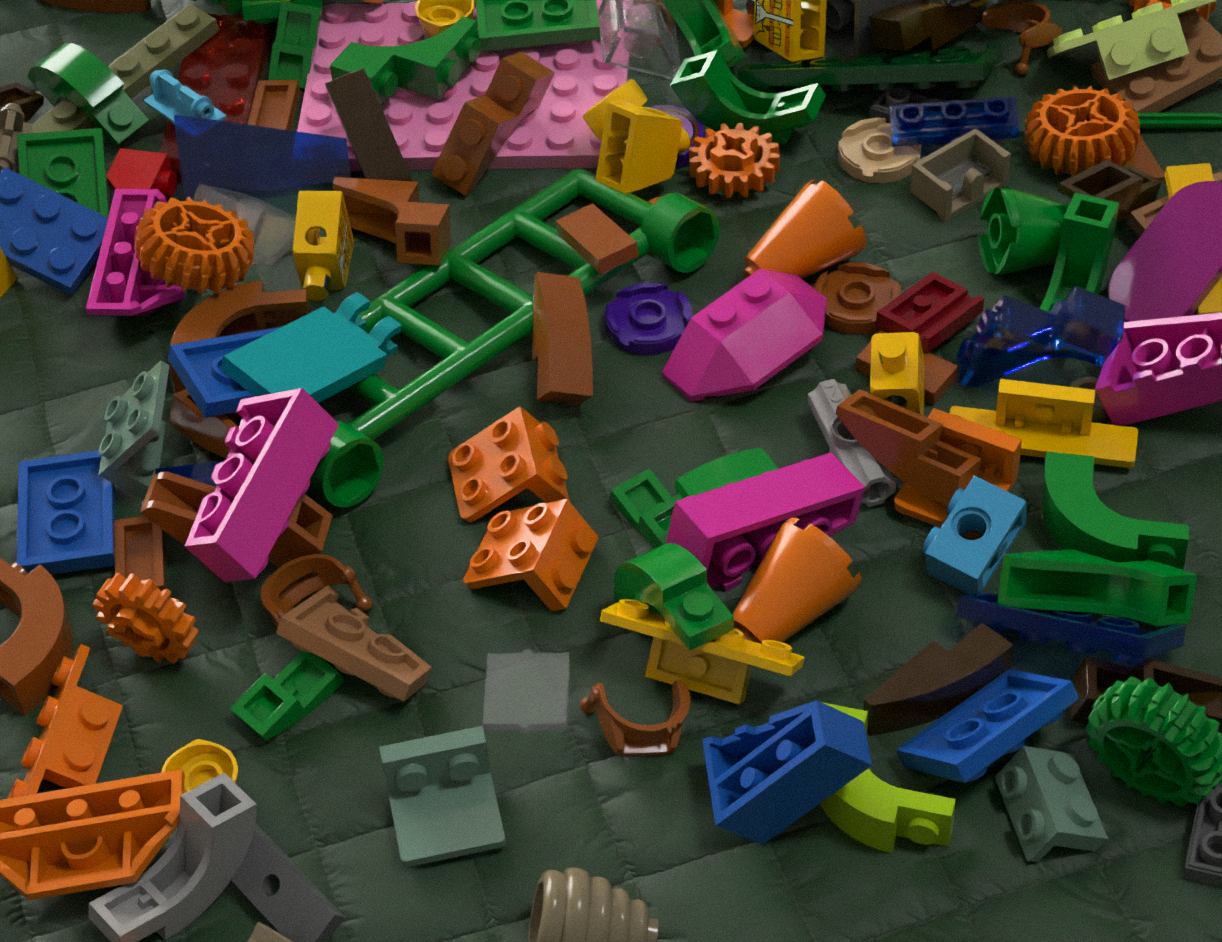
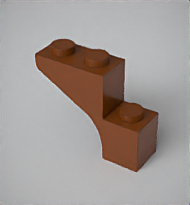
M523 52L502 58L485 95L464 103L431 175L465 196L470 194L518 123L531 111L539 108L556 72Z
M345 177L334 178L333 190L342 191L351 228L395 243L397 263L441 264L451 245L449 204L419 203L418 182Z
M160 472L152 477L140 513L185 545L203 498L213 493L216 487L171 472ZM303 494L298 499L289 516L290 522L288 527L278 536L272 547L268 560L280 568L283 564L298 557L322 552L333 515L306 494Z

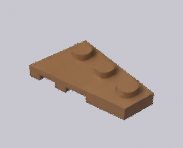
M329 585L281 617L276 634L291 641L297 649L314 653L331 662L340 672L355 675L376 686L379 692L388 697L405 701L423 687L428 680L432 668L429 664L392 635L376 634L367 626L369 617L358 608L351 609L350 612L337 602L339 593Z

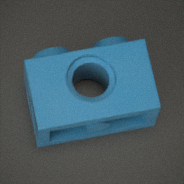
M974 475L965 490L959 488L954 493L947 508L949 516L941 528L935 526L930 531L924 542L922 552L925 553L927 574L979 599L1003 561L1004 554L1008 553L1026 524V500ZM970 530L983 534L981 538L976 540H967L961 537L964 532Z

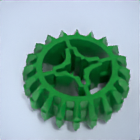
M1131 676L1125 682L1117 680L1112 687L1107 688L1104 694L1099 696L1091 709L1093 711L1088 716L1089 723L1085 728L1091 737L1088 745L1093 750L1099 752L1097 761L1109 766L1111 769L1110 776L1121 778L1126 782L1127 788L1133 787L1141 791L1143 797L1148 795L1156 797L1161 804L1171 800L1177 806L1184 807L1188 802L1198 804L1203 797L1208 796L1212 789L1215 790L1221 781L1222 734L1217 732L1220 723L1207 718L1205 715L1206 707L1193 704L1189 701L1188 694L1182 696L1174 692L1171 684L1168 683L1164 687H1160L1150 677L1141 682L1138 678Z

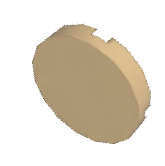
M877 117L860 120L847 127L842 133V139L838 143V161L842 169L850 176L867 183L884 184L899 181L911 174L912 164L920 159L922 142L917 132L903 122L896 120V125L886 123V118Z

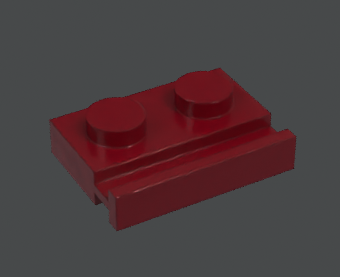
M932 272L877 311L876 326L888 333H918L922 350L929 353L983 312L984 297L978 295L976 298L968 295V289Z

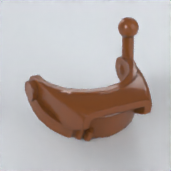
M1025 0L1006 1L987 8L982 14V23L986 27L1021 32L1019 44L1023 49L1020 61L1015 66L1016 73L1021 76L1026 75L1029 71L1027 63L1031 48L1054 43L1053 39L1062 35L1063 28L1051 22L1050 10L1045 5Z
M323 554L306 555L283 564L273 575H268V579L262 585L260 593L262 603L271 614V619L277 628L281 617L288 613L294 605L327 585H348L356 598V607L362 612L369 611L373 604L371 598L362 591L356 580L354 570L349 565L344 566L336 558Z
M681 680L674 681L672 686L673 709L668 721L655 725L631 723L617 714L607 701L603 683H596L595 686H591L590 695L580 701V709L586 714L597 711L603 733L616 756L671 755L677 749L682 724L690 708V693L686 683H682Z

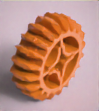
M1074 85L1070 91L1057 89L1056 95H1043L1042 101L1033 103L1032 111L1028 112L1027 120L1025 121V144H1027V151L1031 153L1032 160L1040 162L1042 169L1054 168L1056 175L1066 172L1070 173L1073 177L1107 159L1121 166L1123 162L1132 160L1133 153L1137 150V144L1140 141V120L1138 119V112L1133 110V103L1123 101L1122 94L1110 95L1108 88L1101 91L1093 90L1092 85L1087 89H1078Z
M187 197L185 201L170 198L168 204L156 202L154 208L145 209L144 216L140 218L139 225L136 226L134 237L135 258L141 261V269L151 271V279L165 280L166 287L173 285L182 287L183 293L187 289L197 290L201 295L206 289H210L215 293H219L222 287L233 289L236 282L244 281L245 274L248 273L249 266L253 263L255 253L253 250V232L248 229V222L243 219H237V212L224 211L222 204L215 206L207 204L206 199L202 202H196L190 197Z

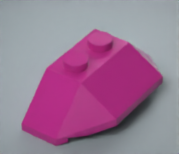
M115 189L86 306L87 315L147 316L185 298L187 290L183 293L182 287L176 285L166 287L165 280L151 279V271L142 270L141 261L135 258L134 237L136 226L139 225L140 218L144 216L145 209L154 208L156 202L168 204L166 197L158 189Z
M759 269L691 317L662 370V376L691 402L704 400L705 396H726L755 390L823 340L827 299L797 275Z

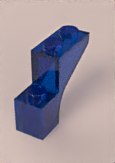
M1074 286L1064 301L1057 300L1049 313L1003 294L992 310L986 309L978 322L976 333L972 338L966 337L958 350L956 361L961 364L959 383L968 387H980L1049 358H1073L1101 367L1123 339L1125 305Z

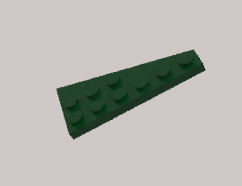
M1001 42L987 43L985 52L970 53V49L965 46H952L948 49L939 50L938 56H930V50L925 49L859 54V58L850 60V63L842 64V60L838 59V56L822 57V59L811 61L810 67H802V61L792 62L789 60L751 63L739 69L737 75L740 82L764 93L774 92L775 86H791V90L816 83H819V85H831L832 91L853 90L856 88L855 84H871V89L889 90L896 88V83L912 82V88L928 89L937 87V82L953 81V86L957 88L978 86L979 80H984L1001 59Z

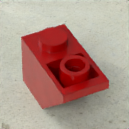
M120 148L106 175L112 201L115 189H158L166 197L167 202L169 196L174 195L177 185L176 174L171 171L168 154Z

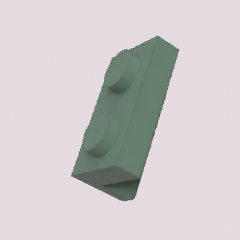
M1023 746L997 774L996 782L1027 861L1039 862L1053 846L1096 852L1108 840L1098 816V811L1093 804L1073 754Z

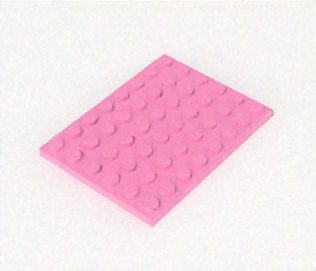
M596 0L601 39L588 40L581 43L549 44L542 47L529 46L509 48L502 51H481L477 60L466 68L460 75L458 82L451 86L440 100L397 87L395 93L385 100L381 108L407 169H434L464 103L485 95L501 59L519 52H523L556 73L539 108L531 111L518 123L488 169L597 168L602 138L598 139L583 119V115L598 101L628 81L632 20L631 0ZM416 2L386 4L334 3L323 5L315 56L310 73L307 76L292 156L294 172L361 171L325 86V83L332 80L330 65L351 42L369 46H399L431 38L419 22L415 12ZM474 3L472 19L477 21L476 3Z

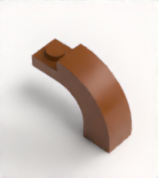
M263 280L235 285L233 289L226 288L221 290L219 293H215L198 303L184 316L174 331L170 345L283 327L311 313L307 290L265 292ZM168 361L176 393L185 390L186 387Z
M0 558V603L21 618L15 632L0 645V697L26 716L57 687L51 684V681L62 657L72 658L74 632L60 588L52 575L42 565L37 566L28 574L19 564L12 563L10 565Z

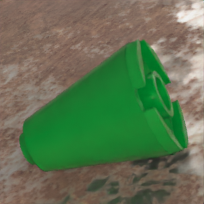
M1009 187L992 188L985 197L980 215V220H988L987 235L979 234L980 254L985 269L989 273L1006 275L1055 264L1059 250L1063 217L1070 204Z

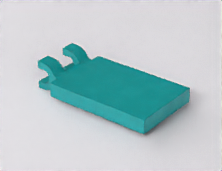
M356 292L347 297L335 313H332L323 306L224 355L221 370L255 397L303 388L319 403L384 369L386 358L397 353L398 348L389 339L401 332L402 325L391 316H387L380 320L369 334L365 332L366 321L358 315L369 308L370 301L359 292Z

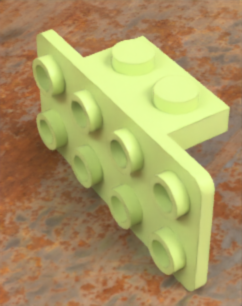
M1171 0L1172 7L1163 9L1162 3L1159 2L1131 13L1133 19L1123 22L1121 15L1101 21L1097 25L1092 26L1093 33L1084 36L1081 28L1073 30L1053 39L1054 46L1046 50L1047 56L1052 58L1095 43L1107 81L1189 54V50L1178 16L1206 7L1216 0Z

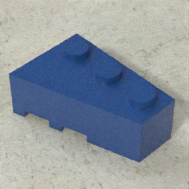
M817 700L769 717V723L757 727H752L748 724L735 728L734 735L722 739L716 736L702 739L715 826L761 845L765 844L872 766L864 722Z

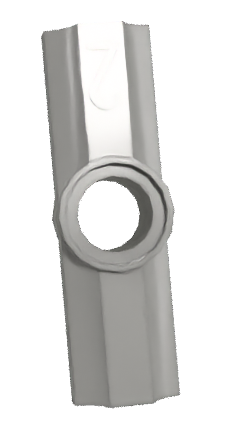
M835 379L819 382L818 386L808 393V405L830 447V453L832 452L865 486L861 503L866 504L868 507L883 504L890 495L895 493L896 481L891 471L877 461L853 437L836 415L837 405L851 396L846 384H840Z

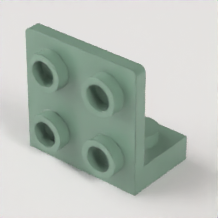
M159 361L150 371L141 372L133 382L132 387L121 397L115 396L111 400L104 414V419L107 421L106 433L98 450L99 454L102 455L98 476L145 499L152 477L159 473L166 426V422L162 421V413L169 373V365L163 361Z
M483 726L379 747L402 866L421 865L502 848L506 845L490 771Z

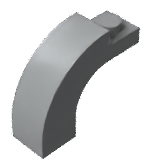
M225 773L180 795L179 826L166 852L152 867L142 873L135 883L123 884L90 902L89 919L111 942H138L154 932H157L164 940H167L199 917L218 898L243 862L255 830L257 804Z

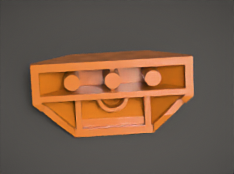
M179 769L0 800V876L28 900L135 883L179 825L180 795L184 794L185 783L183 770Z

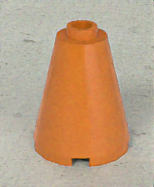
M815 179L811 180L800 190L744 258L746 268L743 270V275L746 279L757 270L764 269L793 274L804 279L854 257L865 250L867 245L865 231L862 225L854 229L848 219L854 211L833 187L822 180L815 185Z
M792 517L786 520L778 530L732 614L734 616V629L744 633L743 639L762 644L763 640L786 641L854 594L861 586L862 577L860 572L853 578L847 569L853 562L849 555L832 538L814 525L809 524L805 530H802L795 526L799 520L798 518Z

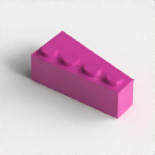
M1222 313L1119 322L1117 324L1095 387V391L1113 425L1124 426L1222 401Z
M303 388L240 400L236 411L242 417L239 428L236 426L230 428L224 442L230 448L227 459L216 464L211 479L217 486L213 493L203 498L185 547L224 582L256 579L257 575L264 570L268 563V555L278 536L289 525V516L298 499L308 490L310 477L317 464L330 449V441L339 424Z
M832 452L812 459H805L796 464L767 471L761 475L729 483L722 487L675 501L666 543H675L687 549L707 569V584L713 590L721 586L726 592L742 583L741 574L760 565L778 530L786 520L792 517L798 518L796 527L805 530L809 524H812L829 537L854 524L865 486Z

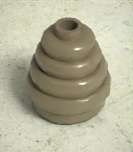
M576 867L566 868L563 873L556 870H546L542 873L533 900L528 942L657 941L658 919L649 917L647 904L639 899L630 900V895L624 889L611 888V884L607 879L598 876L590 877L586 870Z

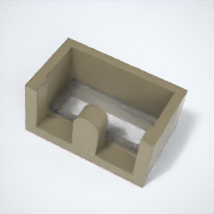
M975 128L912 164L911 193L935 210L941 220L946 223L985 200V197L992 188L1008 186L1011 154Z

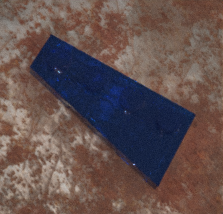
M174 115L184 198L331 183L335 177L352 178L346 138Z
M977 592L961 596L958 599L956 617L974 620V628L984 623L995 632H1002L1004 628L1020 631L1019 638L1026 641L1046 643L1050 641V638L1066 641V649L1079 653H1096L1097 649L1114 652V660L1127 664H1143L1147 658L1182 647L1184 644L1186 626L1166 625V628L1151 631L1141 629V621L1125 617H1102L1098 621H1092V613L1056 610L1046 613L1045 610L1014 608L999 604L998 594Z

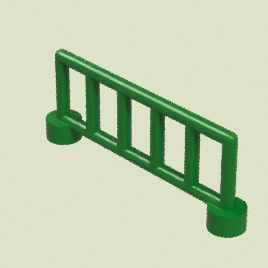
M577 168L449 250L440 265L424 266L372 300L369 308L358 315L366 321L365 332L369 334L380 320L391 316L402 325L401 334L444 360L401 389H397L375 374L348 387V390L374 407L349 424L343 421H336L339 426L330 441V449L317 464L310 477L309 488L337 507H351L363 501L377 486L384 468L382 449L373 440L533 332L534 296L478 265V262L518 237L576 269V271L568 276L580 279L585 297L645 255L682 273L698 269L709 259L718 241L720 226L716 213L712 209L680 193L666 194L652 204L632 193L624 194L595 181V174L585 169ZM582 196L640 226V228L629 234L637 242L639 256L600 274L558 235L557 229L542 222V220L577 197ZM454 280L509 312L510 315L468 343L410 307L449 281Z

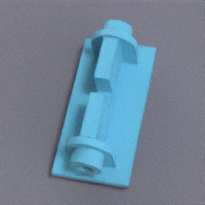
M155 70L150 75L149 81L153 94L143 100L144 104L192 137L200 136L227 118L226 114L212 105V101L208 97L200 96L187 86L181 85L168 70Z

